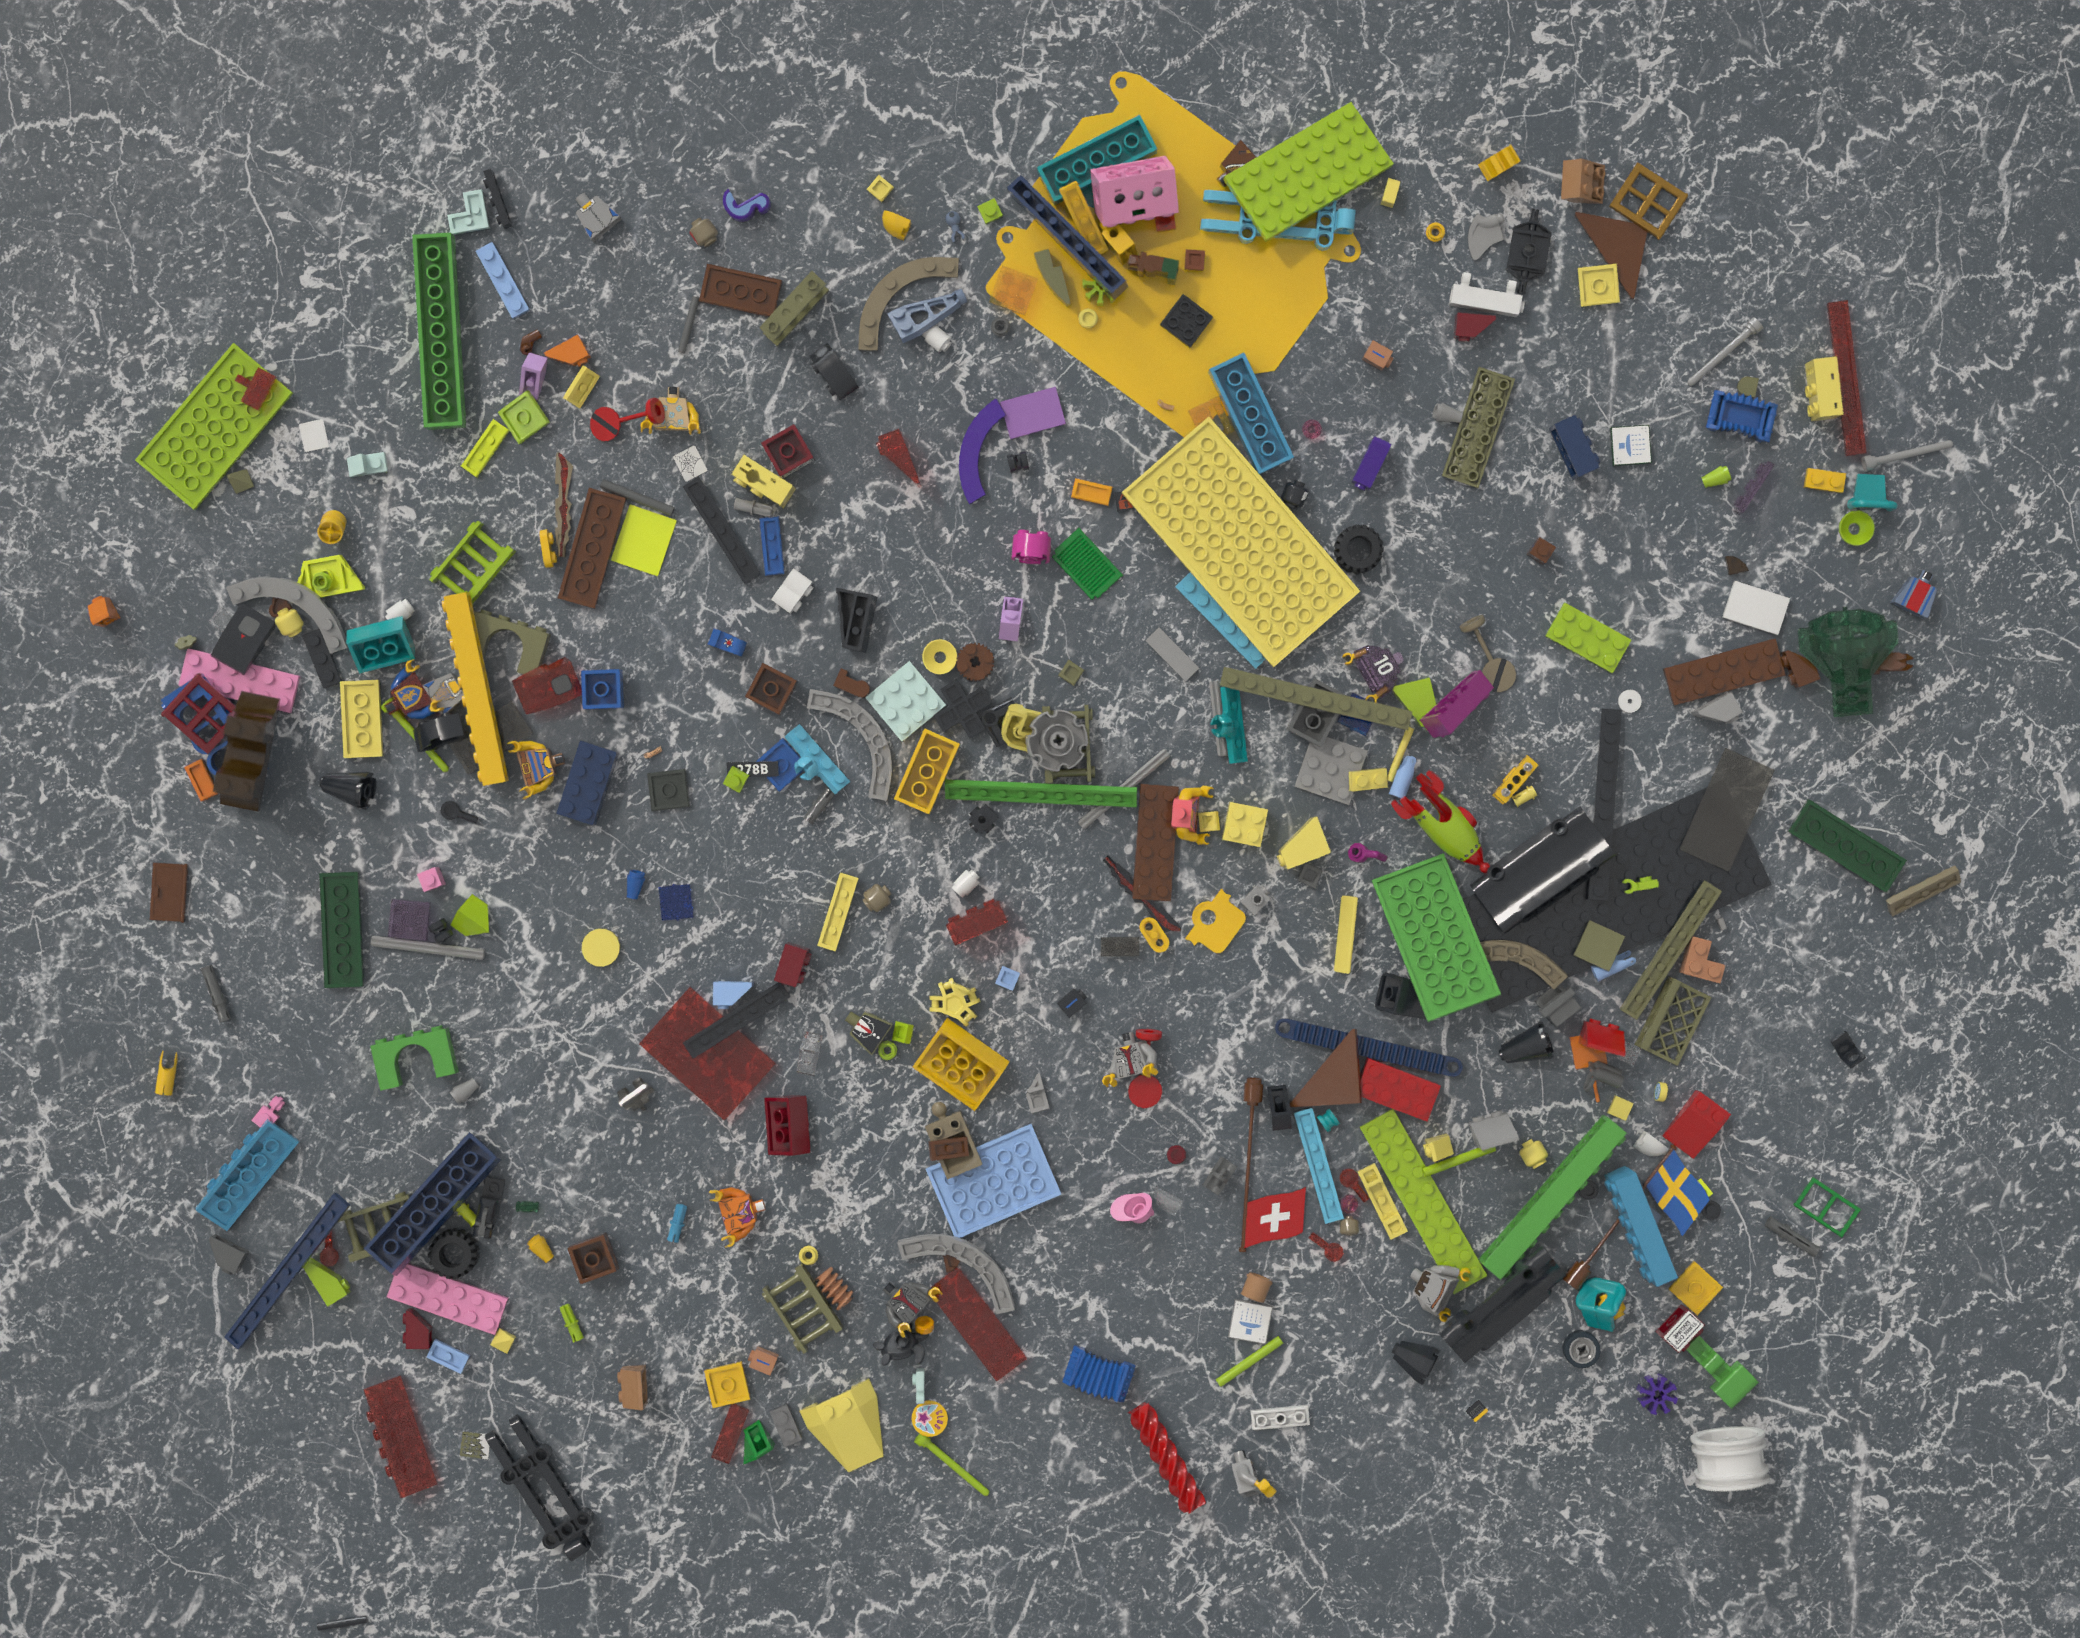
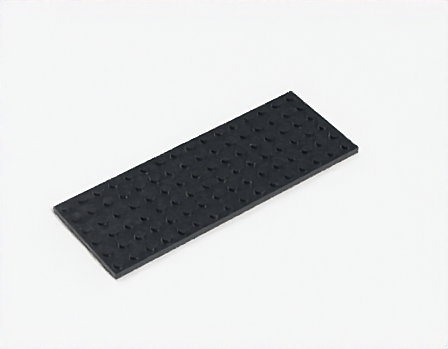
M1721 780L1613 830L1612 850L1616 856L1611 858L1608 901L1588 900V879L1535 918L1526 923L1520 922L1506 934L1476 894L1464 898L1463 902L1480 942L1509 940L1529 945L1552 959L1567 973V978L1592 966V964L1573 956L1589 920L1625 936L1617 953L1619 955L1671 931L1704 880L1722 891L1708 914L1772 884L1724 780ZM1651 876L1652 879L1658 880L1659 887L1638 890L1630 894L1624 893L1625 890L1631 888L1630 883H1622L1624 879L1640 882V878ZM1488 960L1501 996L1486 1001L1492 1013L1550 987L1534 971L1520 965L1518 962Z

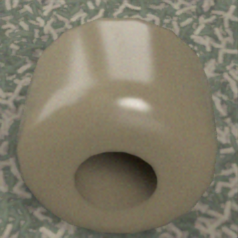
M1346 1216L1345 1219L1340 1221V1234L1353 1236L1359 1233V1221L1353 1219V1216Z

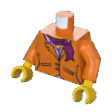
M733 1187L719 1191H709V1193H715V1198L710 1199V1201L719 1203L728 1235L722 1237L721 1241L728 1239L729 1244L725 1248L731 1247L735 1242L746 1237L754 1228L757 1221L756 1213L766 1210L764 1201L761 1199L752 1202L750 1194H746L745 1191Z

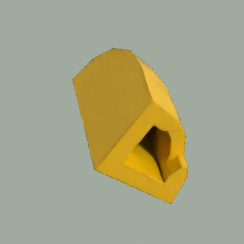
M884 210L882 221L886 231L893 237L904 241L912 224L911 220L890 211Z

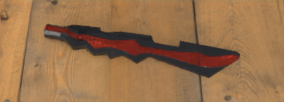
M1107 855L1103 861L1111 869V875L1117 878L1119 886L1125 888V892L1132 894L1133 880L1128 876L1130 873ZM1134 899L1135 903L1144 904L1151 917L1158 922L1163 931H1181L1180 925L1161 905L1158 908L1151 900Z

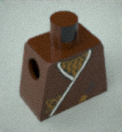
M1242 140L1237 143L1220 165L1224 173L1217 178V181L1222 187L1227 186L1223 180L1224 176L1256 158Z

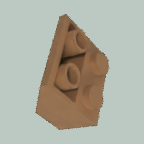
M1585 159L1563 161L1561 199L1573 203L1603 204L1605 165Z

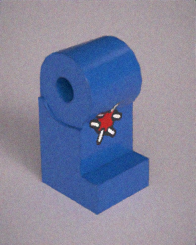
M714 628L708 645L742 657L747 642Z

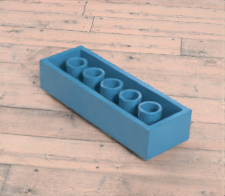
M1245 353L1209 369L1208 373L1258 474L1260 475L1293 459L1294 456Z
M1623 1166L1605 1174V1187L1613 1196L1611 1202L1614 1208L1619 1211L1620 1216H1618L1620 1224L1626 1228L1627 1233L1625 1237L1634 1248L1632 1254L1636 1262L1639 1261L1641 1268H1639V1272L1642 1278L1656 1287L1678 1278L1636 1172Z

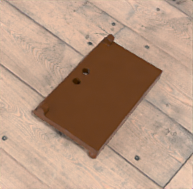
M153 863L149 920L185 922L188 864Z

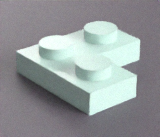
M483 190L463 192L466 212L447 215L450 232L456 235L489 229Z

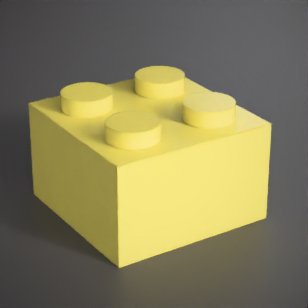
M1229 802L1222 840L1261 847L1268 809Z

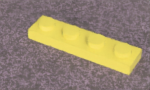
M840 872L817 946L832 951L837 950L859 878Z

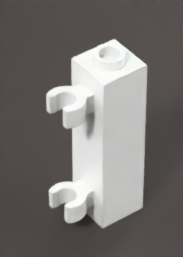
M1463 272L1461 284H1453L1451 288L1448 306L1517 317L1519 312L1522 313L1525 302L1522 301V295L1514 294L1517 281L1509 280L1505 293L1470 287L1471 273Z

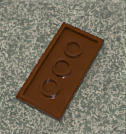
M707 264L699 302L769 317L777 308L782 280Z

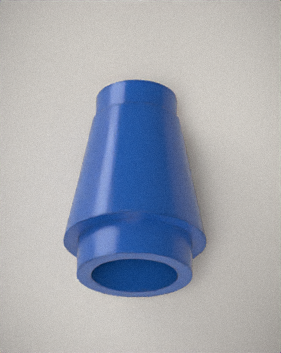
M630 870L629 874H627L628 898L638 899L646 879L644 872Z

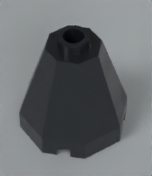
M1401 1341L1400 1344H1395L1391 1353L1394 1354L1393 1359L1416 1382L1424 1385L1426 1382L1424 1379L1429 1376L1438 1359L1435 1353L1439 1354L1441 1350L1435 1346Z

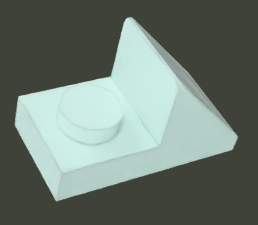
M385 452L367 455L358 454L347 458L350 477L388 472Z

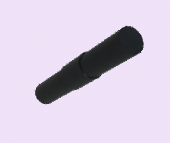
M365 1615L317 1623V1630L368 1623V1618Z

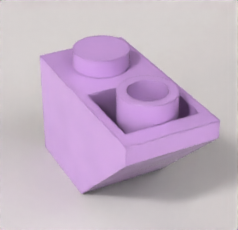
M1004 597L999 639L1018 641L1023 599Z

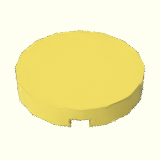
M596 929L590 931L585 936L582 942V953L590 964L604 967L612 964L618 958L620 942L612 931Z

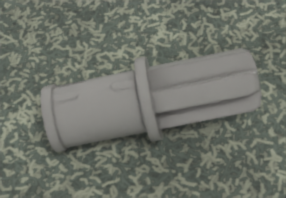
M736 498L734 502V510L749 512L750 515L759 514L770 517L773 512L771 505L757 503L756 500L748 501Z

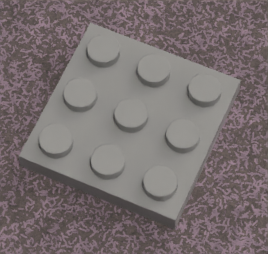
M1329 737L1325 739L1322 747L1309 742L1294 787L1349 805L1354 792L1349 791V771L1362 769L1368 751Z

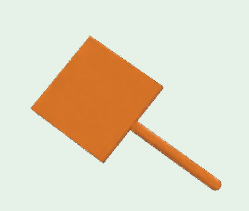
M1580 1035L1570 1037L1575 1069L1588 1067L1589 1061H1601L1608 1064L1605 1051L1586 1047L1578 1043ZM1595 1081L1593 1085L1596 1102H1599L1598 1088Z

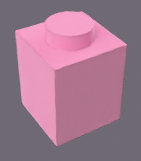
M434 867L417 874L424 892L446 885L439 867Z

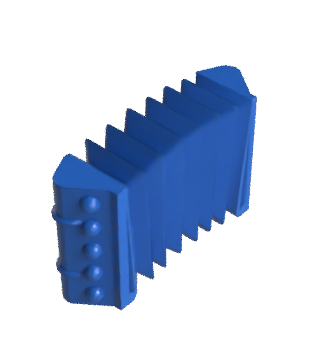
M1714 390L1710 413L1707 417L1706 428L1715 432L1720 428L1721 432L1725 429L1727 432L1732 430V433L1738 431V434L1743 432L1744 436L1748 435V438L1753 436L1756 442H1770L1778 404L1772 402L1765 404L1764 400L1759 402L1758 397L1752 400L1751 395L1745 398L1744 393L1740 396L1737 392L1733 395L1730 392L1725 395L1724 391Z
M1074 1345L1062 1382L1068 1386L1074 1384L1075 1389L1080 1387L1081 1392L1086 1390L1088 1395L1093 1393L1094 1397L1100 1394L1103 1399L1107 1395L1108 1400L1113 1397L1115 1402H1124L1136 1365L1126 1361L1119 1364L1118 1360L1114 1363L1113 1359L1109 1362L1107 1358L1102 1361L1101 1356L1097 1359L1096 1354L1092 1356L1091 1351L1087 1354L1084 1347Z

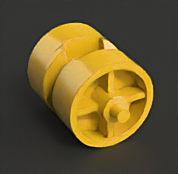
M336 510L324 513L317 530L320 540L327 544L338 543L343 536L347 524L345 516Z

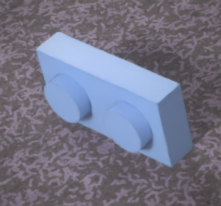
M435 1339L426 1358L461 1374L470 1355Z

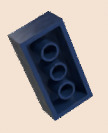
M580 741L556 814L593 826L596 825L619 752Z

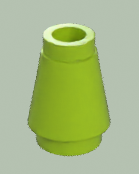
M1720 466L1701 477L1705 488L1728 484V481L1732 480L1727 466Z

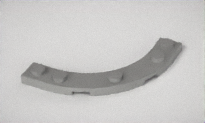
M263 576L247 579L226 587L233 605L257 597H276L292 602L307 612L316 622L330 653L348 648L346 636L333 610L327 607L319 595L306 586L286 578Z
M810 689L807 708L841 716L852 723L863 735L871 752L873 767L868 797L888 801L892 777V759L887 739L879 724L864 708L850 699L837 694Z
M924 1234L898 1240L897 1244L902 1260L924 1255H951L968 1266L973 1267L978 1271L989 1289L996 1314L1015 1310L1013 1296L1002 1270L986 1252L964 1239L945 1234Z

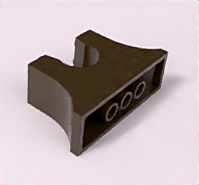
M241 691L233 712L227 715L223 733L227 737V748L223 764L216 772L213 792L220 793V804L257 812L260 811L281 698Z

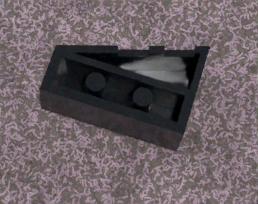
M836 588L842 648L866 653L878 597Z

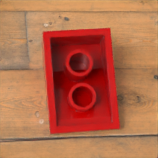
M1591 1018L1589 1022L1583 1021L1578 1043L1586 1047L1625 1057L1624 1031L1619 1030L1620 1026L1608 1023V1027L1600 1025L1601 1021Z
M1695 1090L1662 1136L1694 1159L1722 1128L1731 1114L1703 1093Z

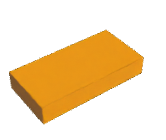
M1075 478L1071 498L1108 506L1113 487Z

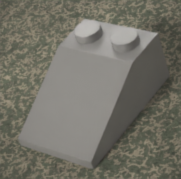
M1502 1110L1494 1111L1491 1113V1116L1485 1118L1483 1115L1473 1117V1121L1468 1122L1474 1144L1481 1150L1519 1140L1509 1115L1506 1112L1502 1113Z

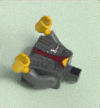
M889 1282L883 1289L891 1297L885 1304L888 1322L899 1331L901 1337H905L903 1331L909 1330L911 1332L910 1322L931 1300L929 1297L933 1301L938 1302L939 1300L935 1295L938 1293L942 1295V1292L936 1287L931 1288L924 1284L912 1282L904 1283L898 1289Z

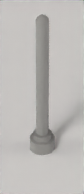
M1754 317L1748 321L1746 329L1688 380V385H1695L1751 334H1758L1763 330L1762 324Z
M1951 440L1880 457L1863 456L1861 459L1862 467L1865 472L1871 471L1879 464L1951 448L1953 442Z

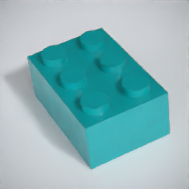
M403 616L347 630L346 644L359 674L415 659V645Z

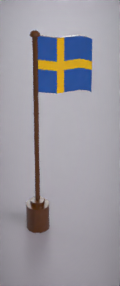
M1670 1145V1150L1642 1185V1189L1644 1191L1646 1187L1648 1188L1656 1203L1675 1223L1681 1236H1683L1710 1199L1702 1185L1683 1165L1675 1152L1676 1146ZM1619 1219L1615 1221L1585 1262L1581 1260L1580 1263L1575 1261L1566 1273L1567 1276L1563 1280L1577 1291L1592 1273L1589 1270L1591 1268L1588 1265L1620 1223Z

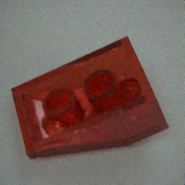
M900 429L878 436L879 442H876L880 455H885L886 459L917 487H921Z

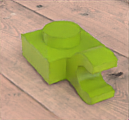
M1651 876L1640 878V882H1634L1631 879H1624L1622 883H1630L1631 885L1629 890L1624 891L1627 894L1638 890L1659 887L1658 880L1652 879Z

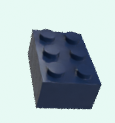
M1576 415L1564 419L1549 428L1572 480L1595 471L1599 468L1598 464L1600 463L1598 455L1592 452L1590 447L1592 442L1589 436H1585L1582 430L1584 428L1583 422Z

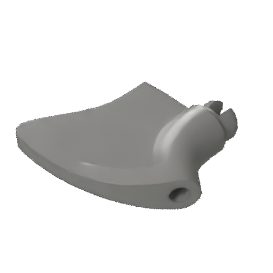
M1477 213L1471 222L1468 231V246L1473 260H1477L1492 244L1504 240L1499 225L1505 221L1501 213L1487 217Z

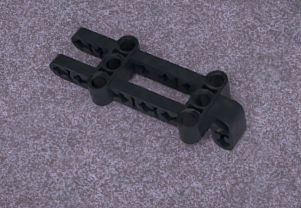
M517 1414L509 1419V1423L527 1450L526 1454L515 1460L495 1430L487 1433L485 1439L504 1468L500 1474L501 1481L506 1485L514 1484L544 1529L543 1546L547 1549H554L564 1543V1553L570 1561H573L591 1548V1542L583 1530L593 1521L594 1513L590 1508L584 1507L580 1509L549 1461L552 1456L551 1446L546 1443L539 1445L523 1419ZM538 1450H545L547 1457H540ZM528 1460L531 1467L525 1468L522 1465V1461ZM537 1468L569 1515V1517L558 1524L555 1523L526 1478V1475ZM506 1471H513L515 1478H508ZM580 1515H587L589 1521L583 1522L580 1519ZM564 1525H570L573 1531L566 1532L564 1530ZM548 1535H554L557 1542H550Z

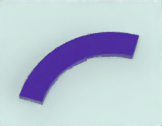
M997 399L987 404L973 419L961 445L959 476L964 495L970 505L987 495L981 483L978 462L986 435L995 424L1007 416Z

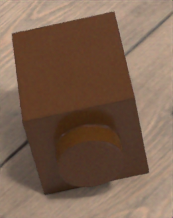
M1539 537L1527 555L1544 565L1556 547Z

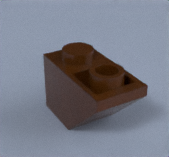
M1789 650L1781 652L1782 664L1784 668L1787 667L1789 675H1787L1789 683L1794 685L1795 688L1820 679L1814 661Z

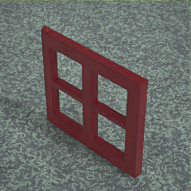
M197 673L165 708L161 716L166 717L204 752L209 754L225 737L223 735L225 724L221 727L208 714L218 703L231 713L235 705L201 676V673ZM198 684L212 696L202 709L187 697ZM183 701L198 713L188 725L173 714ZM203 719L218 730L208 743L193 731Z

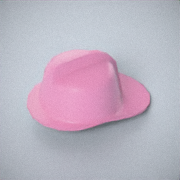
M1146 1193L1120 1196L1112 1203L1110 1214L1117 1221L1144 1223L1150 1216L1154 1215L1152 1198Z

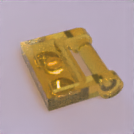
M1220 396L1188 410L1196 428L1208 417L1215 423L1208 409L1214 406L1224 427L1222 432L1225 435H1229L1236 431L1225 414L1220 403Z

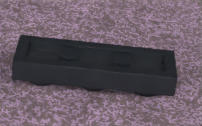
M491 169L483 171L485 177L482 179L486 189H490L491 195L489 200L492 207L496 206L498 212L495 214L499 225L502 224L505 229L510 228L512 223L495 174Z
M320 629L302 635L323 689L340 683L342 681Z

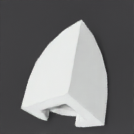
M1645 1131L1633 1145V1147L1647 1156L1656 1157L1668 1151L1665 1145Z

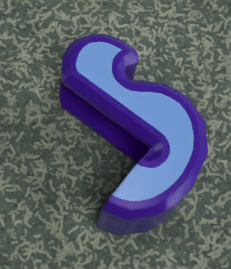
M729 189L723 195V205L726 212L733 220L738 222L749 221L753 218L756 210H759V213L764 215L771 208L770 199L764 193H759L737 205Z

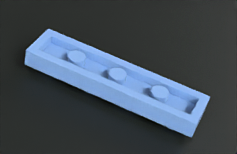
M491 242L476 250L479 259L512 319L530 311L494 243Z

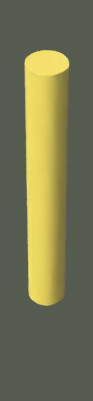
M1411 727L1405 730L1388 772L1387 781L1393 782L1397 769L1400 766L1414 731Z

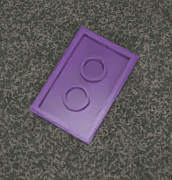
M1056 387L1000 402L1007 415L1004 418L1010 440L1066 424Z

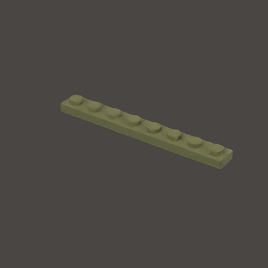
M1703 881L1620 1007L1621 1011L1636 1020L1639 1018L1722 892L1707 881Z

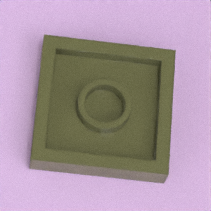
M1589 920L1573 956L1609 972L1625 936Z

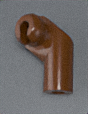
M538 329L522 337L520 344L522 354L528 355L531 353L534 341L542 338Z

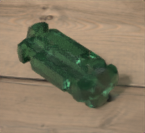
M518 1201L516 1202V1211H535L537 1213L539 1211V1202L523 1201L520 1203Z

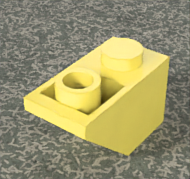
M1448 1134L1425 1139L1426 1144L1423 1145L1425 1156L1433 1162L1454 1154Z

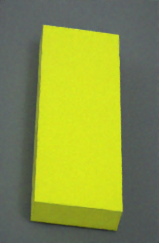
M493 419L461 467L478 478L510 430Z

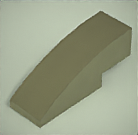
M1049 249L1035 252L1034 257L1038 269L1049 289L1066 307L1071 306L1061 266L1053 268Z

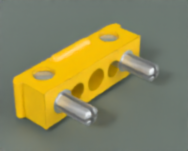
M1526 755L1517 767H1514L1503 779V783L1492 796L1501 804L1506 803L1525 783L1531 773L1538 767V764ZM1521 769L1524 771V775H1520ZM1514 776H1518L1519 782L1517 784L1513 783L1512 778ZM1508 784H1511L1512 786L1510 790L1507 789Z

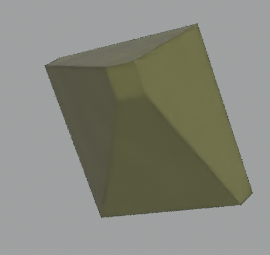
M247 469L227 475L236 494L254 487Z

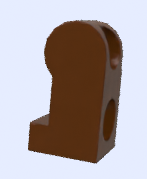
M841 668L833 686L861 698L868 696L871 690L869 684L862 680L856 681L847 677L849 671Z

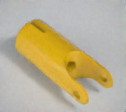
M162 1051L155 1094L163 1095L164 1093V1095L171 1096L173 1094L178 1055L176 1052L174 1066L172 1068H165L162 1063L164 1051Z

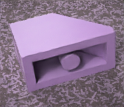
M532 353L528 354L522 365L519 396L529 390L534 399L538 400L546 374L548 358Z

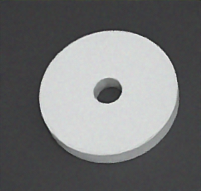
M1626 690L1618 698L1619 707L1627 713L1637 711L1642 703L1641 696L1634 690Z

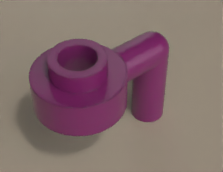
M1361 843L1351 845L1348 850L1349 858L1356 863H1363L1367 858H1375L1382 862L1387 860L1385 854L1368 850ZM1358 849L1359 853L1355 855V851Z

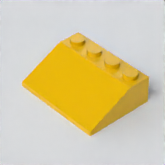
M947 1018L912 1068L975 1111L1010 1061Z

